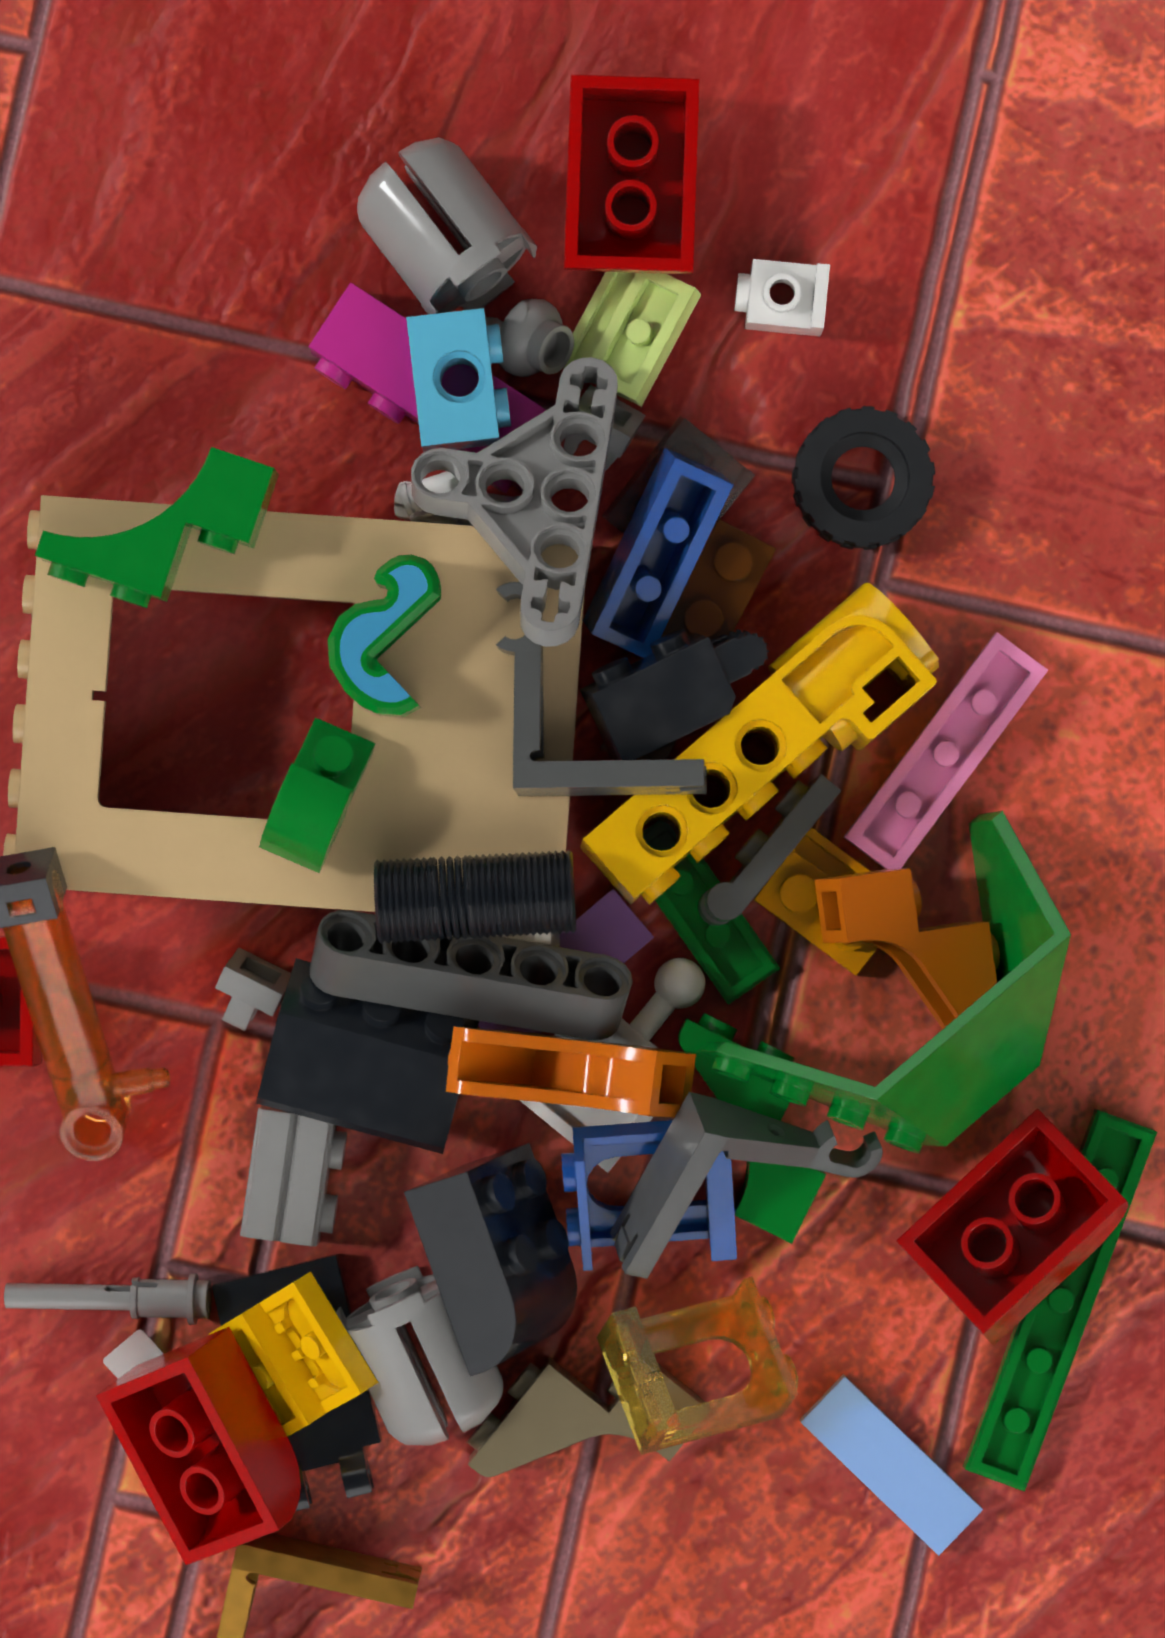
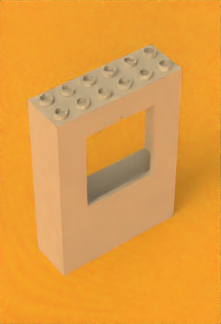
M41 495L40 511L31 510L29 513L27 546L28 549L37 550L43 530L73 537H98L127 531L160 515L173 504ZM266 511L255 547L251 548L238 543L235 554L217 550L197 542L201 531L194 528L191 529L171 589L174 591L357 604L384 599L387 596V589L380 588L374 580L376 571L390 559L399 555L410 554L426 559L433 565L439 576L441 600L377 659L421 708L405 717L379 716L364 709L355 700L353 702L351 733L376 744L372 757L348 806L345 819L320 873L259 848L268 819L106 808L101 805L99 790L106 701L93 700L94 691L107 692L114 597L110 596L113 584L90 576L85 587L59 580L47 575L51 563L45 562L36 557L35 575L25 576L22 609L24 614H31L32 616L30 640L21 639L17 672L18 678L27 679L26 705L16 704L13 717V742L22 743L21 769H11L8 784L9 808H18L16 834H6L3 856L55 847L67 884L66 890L375 912L374 863L376 860L382 862L385 859L388 862L390 859L402 861L405 858L408 861L410 858L413 860L419 858L421 860L423 857L428 860L429 857H435L437 859L439 883L438 859L441 856L445 859L446 882V859L449 856L453 858L455 882L454 858L457 855L461 858L462 868V858L465 855L467 857L469 855L474 857L477 854L481 857L484 854L487 857L489 854L494 856L497 853L500 856L504 853L507 856L509 853L512 855L518 853L520 855L522 852L527 855L528 852L532 854L535 852L540 854L542 851L544 853L548 851L554 853L555 850L558 853L562 850L566 853L570 796H518L513 789L515 656L503 653L496 644L505 636L509 639H519L525 634L520 624L521 599L516 598L507 602L498 594L496 589L505 583L519 582V580L474 526ZM563 544L549 546L541 555L544 562L555 568H566L578 559L576 551L570 546ZM547 589L543 621L554 622L555 616L558 613L559 590ZM584 598L579 626L575 635L568 642L559 646H543L545 758H540L536 761H573Z

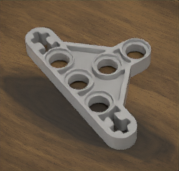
M593 357L574 360L564 368L559 381L556 403L553 407L478 453L447 448L431 449L423 452L414 461L411 468V490L416 505L425 512L434 515L469 520L519 582H521L523 585L520 606L521 628L525 636L533 643L545 647L559 646L568 642L575 635L579 626L617 402L618 383L616 373L605 361ZM584 383L596 384L591 404V414L579 412L580 393ZM584 434L591 437L597 444V447L591 454L574 456L562 448L561 442L569 435ZM445 470L456 476L459 482L449 492L435 493L424 487L422 480L430 472ZM500 479H508L520 485L523 493L517 500L502 503L491 498L486 490L493 482ZM572 488L583 493L588 500L582 509L575 512H566L558 509L551 501V498L557 491ZM554 544H563L575 550L578 559L566 568H555L544 562L541 555L547 547ZM548 588L559 590L558 613L555 616L554 622L542 620L541 613L545 609Z

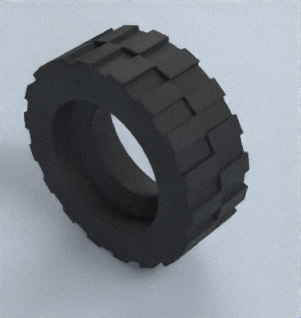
M862 406L860 409L853 410L847 408L821 421L809 433L799 448L792 471V483L794 484L795 492L793 497L796 507L799 506L804 515L802 517L809 527L812 526L820 533L818 536L828 542L831 540L840 544V547L851 550L853 548H864V550L876 549L900 539L922 519L927 511V505L933 497L935 488L933 486L935 466L934 462L930 461L928 454L930 448L926 440H921L915 432L917 428L909 421L905 423L897 418V413L889 410L885 412L874 410L875 407ZM857 447H868L881 452L889 460L894 471V487L889 498L880 506L870 510H857L845 505L837 497L832 486V471L836 461L842 454Z

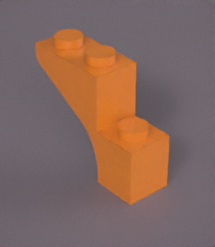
M911 868L883 869L814 879L823 943H852L859 941L873 945L886 952L897 963L942 1029L997 984L996 969L1000 962L998 943L990 932L989 922H959L918 928L917 917L921 913L922 901L919 888L915 881L912 880Z
M453 1026L451 1049L448 1055L446 1092L675 1118L686 1096L692 1091L696 1054L639 1045L593 1042L532 1032Z

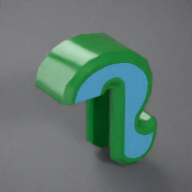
M412 554L396 556L382 565L376 571L374 580L380 588L387 589V596L384 599L354 604L338 617L328 637L329 666L344 691L364 709L379 716L405 717L421 708L377 661L380 656L441 600L440 579L435 568L426 559Z

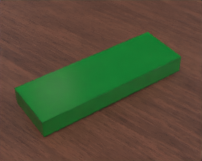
M658 820L643 831L644 840L653 849L659 851L669 850L676 844V833L667 822ZM688 854L674 867L681 877L660 895L655 902L727 1005H729L775 973L780 967L742 913L721 926H712L703 921L698 912V901L702 894L716 884H719L720 881L704 859L697 863Z

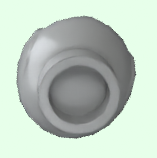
M545 299L522 300L511 309L504 322L495 317H486V325L499 324L504 362L499 363V365L512 376L529 377L538 372L555 374L569 361L574 347L573 333L569 327L562 324L557 308Z

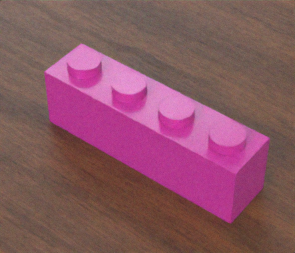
M350 282L308 346L312 355L319 359L314 369L343 389H347L351 381L372 393L373 395L368 404L393 422L400 424L404 416H407L419 424L407 319ZM454 365L444 373L442 387L450 395L456 397L466 396L477 387L479 376L468 365ZM493 376L494 389L507 388L511 427L499 428L500 439L546 411L543 407ZM488 446L456 450L478 453ZM500 479L491 484V486L505 494L512 485L523 492L520 485L508 479Z

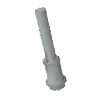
M191 1273L188 1280L141 1279L140 1277H133L132 1285L6 1283L4 1305L5 1308L130 1311L132 1319H139L140 1317L187 1318L189 1325H196L198 1319H209L212 1288L210 1280H199L197 1273Z

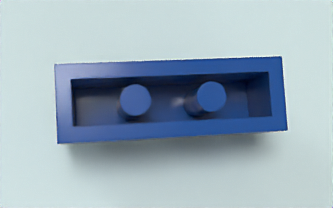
M666 447L664 448L584 616L583 622L592 635L643 658L653 654L650 644L661 638L734 485L722 473Z

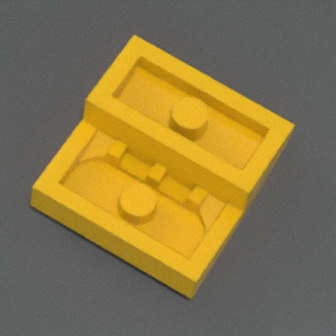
M311 1271L209 1333L210 1335L230 1327L287 1437L378 1383Z

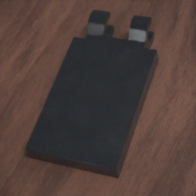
M333 1254L213 1284L212 1291L221 1326L310 1271L335 1312L341 1307L345 1317H348L351 1314V1309L338 1255ZM366 1390L357 1397L326 1413L310 1425L288 1436L297 1458L301 1480L300 1498L296 1511L310 1508V1504L313 1503L305 1471L335 1463H340L347 1498L373 1492L374 1483L364 1446L380 1443L382 1436L372 1396L369 1390Z

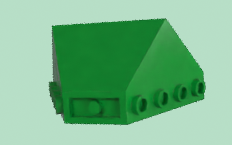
M1004 812L979 814L968 823L982 921L989 922L990 932L995 937L1000 952V962L996 969L997 984L876 1087L729 1042H706L696 1052L715 1059L712 1070L726 1077L748 1083L751 1075L773 1083L769 1093L777 1098L800 1106H806L808 1099L829 1106L827 1117L835 1122L858 1130H863L867 1122L887 1130L883 1140L898 1148L913 1153H920L923 1145L946 1147L1040 1066L1071 937L1069 929Z

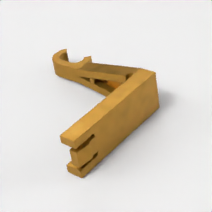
M270 1533L236 1546L217 1638H245L259 1574L413 1609L422 1567Z

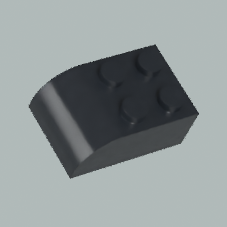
M530 1143L466 1163L404 1192L470 1376L486 1372L555 1334L566 1324L575 1306L577 1278L568 1251V1236L563 1225L556 1218L546 1190L547 1180L541 1164L535 1159Z

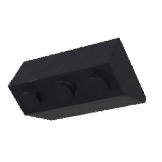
M296 958L278 1014L256 1104L443 1154L460 1095L446 1092L448 1055L451 1049L453 1026L478 1028L479 1021L338 997L325 993L316 987L310 978L311 962Z

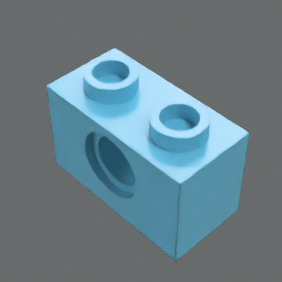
M484 308L406 317L423 452L436 448L456 450L489 446L499 440V428L511 427L507 388L494 389L491 364L504 362L499 324L486 325ZM458 364L472 367L479 376L478 385L475 390L462 397L450 395L442 387L444 373L450 367Z

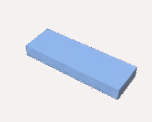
M844 1374L800 1418V1423L938 1556L982 1512V1507Z

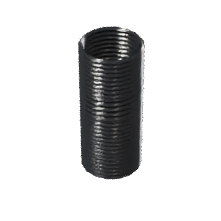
M556 850L554 853L550 851L547 853L542 851L540 854L528 852L527 855L523 852L520 855L518 853L514 855L509 853L507 856L504 853L500 856L496 853L494 856L489 854L487 857L484 854L481 857L477 854L474 857L471 855L467 857L465 855L462 858V868L461 858L457 855L454 858L455 882L453 858L450 856L446 859L447 882L445 859L442 856L438 859L439 883L437 859L435 857H429L428 860L424 857L421 860L419 858L415 860L410 858L408 861L405 858L402 861L390 859L388 862L384 859L382 862L376 860L374 863L376 929L378 941L381 944L384 941L387 943L391 941L396 943L398 940L401 943L404 940L409 942L411 939L414 942L418 939L422 942L424 939L429 941L431 938L434 941L437 938L442 941L445 937L448 940H451L453 937L458 940L461 935L464 939H467L469 935L475 939L477 936L479 938L483 936L488 938L491 935L495 938L496 935L508 937L510 934L513 937L516 934L521 937L523 933L526 936L530 933L533 936L536 933L541 935L543 932L546 935L549 932L554 935L556 932L561 934L563 931L566 934L569 931L574 934L577 930L573 854L570 850L566 853L563 850L560 853Z

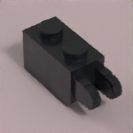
M681 629L651 643L650 647L653 654L631 665L628 658L624 657L592 672L595 682L581 688L580 692L611 759L636 760L730 714L736 697L730 683L751 674L752 669L759 670L760 665H765L764 661L768 659L767 652H769L766 647L768 643L763 641V637H758L757 633L750 634V632L745 630L743 632L736 629V632L729 631L730 634L728 636L723 634L710 641L709 637L696 633L688 636L686 630Z

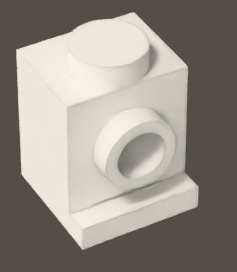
M753 259L750 274L738 273L734 311L746 312L745 329L820 337L825 322L830 264L817 263V265ZM777 283H785L792 288L794 298L788 304H777L770 297V288Z

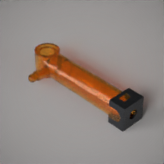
M51 847L0 856V928H3L61 1112L60 1140L66 1150L77 1158L86 1161H101L110 1158L120 1149L132 1106L131 1096L152 1093L155 1089L168 1087L170 1085L169 1071L164 1067L156 1069L146 1067L115 1072L63 902L67 884L56 848ZM88 1115H97L105 1120H97Z

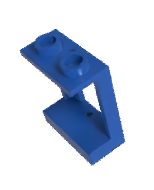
M673 1120L573 1127L574 1153H561L564 1192L577 1191L578 1207L566 1208L569 1247L581 1246L583 1271L593 1270L591 1247L614 1246L615 1241L612 1240L610 1231L624 1206L607 1205L598 1201L589 1192L587 1185L589 1174L596 1165L606 1159L654 1154ZM722 1151L705 1177L706 1200H695L690 1203L669 1240L671 1242L709 1239L711 1261L737 1259L731 1159H726Z

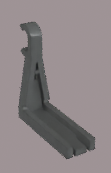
M509 582L499 586L496 590L508 602L516 598L521 599L523 585L521 582ZM525 635L519 639H509L505 636L496 644L503 653L515 656L513 789L518 796L707 794V768L704 766V759L536 761L537 759L545 758L543 646L533 643Z
M689 1092L610 1231L612 1240L615 1241L614 1246L619 1260L623 1262L624 1274L646 1279L649 1277L720 1152H724L726 1159L811 1168L854 1178L868 1174L881 1161L883 1150L875 1131L863 1136V1143L858 1149L854 1151L839 1150L833 1148L838 1144L828 1120L821 1123L814 1132L713 1097Z

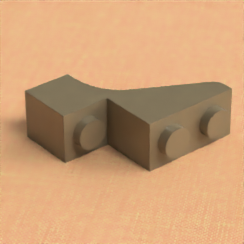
M650 1356L645 1359L640 1367L630 1361L622 1369L607 1390L615 1397L609 1405L549 1357L540 1369L530 1363L514 1381L507 1393L515 1400L500 1419L490 1413L476 1428L467 1441L475 1449L469 1456L468 1465L482 1476L494 1477L585 1439L607 1434L621 1435L640 1441L657 1451L670 1462L710 1410L706 1401Z

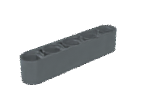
M338 910L329 913L321 920L310 964V978L315 986L323 992L334 996L588 1040H603L611 1037L618 1031L633 982L631 972L617 958L604 954L495 936L494 938L490 935L488 938L485 936L479 938L477 936L473 939L469 935L467 939H464L461 935L458 940L455 937L451 940L445 937L442 941L439 938L435 941L431 938L429 941L424 939L422 942L419 939L416 942L411 939L409 942L404 940L401 943L398 940L396 943L384 941L381 944L377 937L375 915L351 910Z

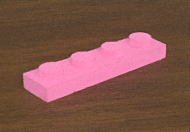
M996 632L843 838L885 869L902 868L1047 673L1048 669Z

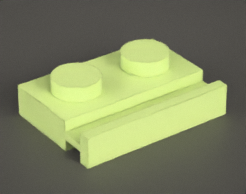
M605 272L573 332V351L569 361L563 368L580 358L593 357L603 360L613 368L617 375V395L642 407L700 299L701 293L695 287L668 274Z

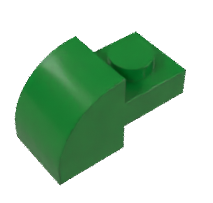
M315 717L294 764L291 763L265 825L259 848L320 873L345 819L348 806L372 757L376 743Z

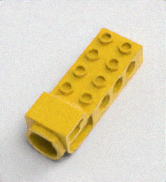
M870 583L862 584L768 666L771 676L735 706L730 711V714L719 720L674 759H704V766L707 768V779L717 782L724 791V802L722 805L714 808L704 807L695 800L693 794L633 795L583 838L580 848L630 905L640 896L650 905L681 877L674 867L688 854L698 863L730 834L723 824L738 812L746 821L775 796L779 790L772 781L786 770L795 779L828 749L821 741L822 738L840 751H843L850 744L858 751L864 749L936 684V678L932 673L939 668V658L892 601ZM887 670L906 693L871 723L864 714L875 702L864 689ZM750 737L763 739L771 748V762L765 765H756L749 762L742 753V740ZM655 820L667 822L676 833L677 841L675 846L664 851L651 848L643 838V826Z

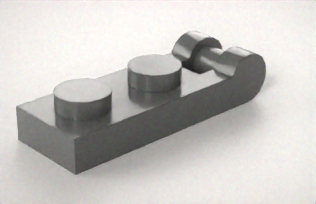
M822 774L811 781L808 786L798 779L775 806L774 809L782 817L768 835L758 828L735 855L734 858L742 866L729 882L716 884L701 895L698 901V912L703 921L712 926H721L738 917L841 790Z

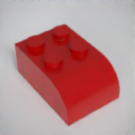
M571 74L564 270L693 274L700 79Z
M1037 1108L896 1241L994 1346L1107 1239L1124 1217L1128 1209V1202Z
M230 1327L138 1364L96 1395L185 1565L276 1532L284 1527L293 1517L299 1503L301 1490L297 1458L285 1431Z

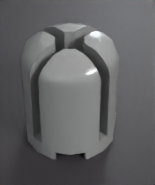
M439 137L414 142L398 152L400 158L406 164L404 168L465 251L460 255L457 254L402 180L386 162L369 176L358 197L357 214L359 221L420 301L427 314L451 312L461 306L464 310L483 308L515 282L508 274V271L521 258L526 249L535 258L537 245L519 225L458 145Z
M414 1266L366 1288L370 1297L369 1302L356 1309L348 1317H345L341 1307L338 1308L336 1314L378 1381L377 1384L368 1390L386 1429L405 1445L431 1446L449 1440V1434L446 1430L448 1426L447 1418L405 1324L411 1322L449 1407L463 1432L482 1423L499 1403L503 1395V1380L498 1367L495 1366L486 1372L474 1376L469 1375L433 1274L423 1277L419 1267Z

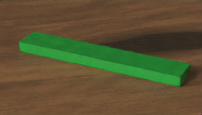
M1094 1109L1079 1152L1127 1200L1128 1209L1107 1239L1014 1326L964 1461L963 1468L965 1470L1025 1492L1157 1135L1156 1131Z

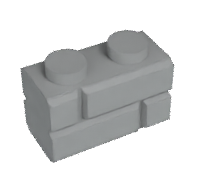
M267 1106L259 1107L240 1236L316 1247L320 1242L321 1232L332 1234L336 1218L338 1195L326 1194L330 1169L342 1170L347 1132L336 1131V1125Z

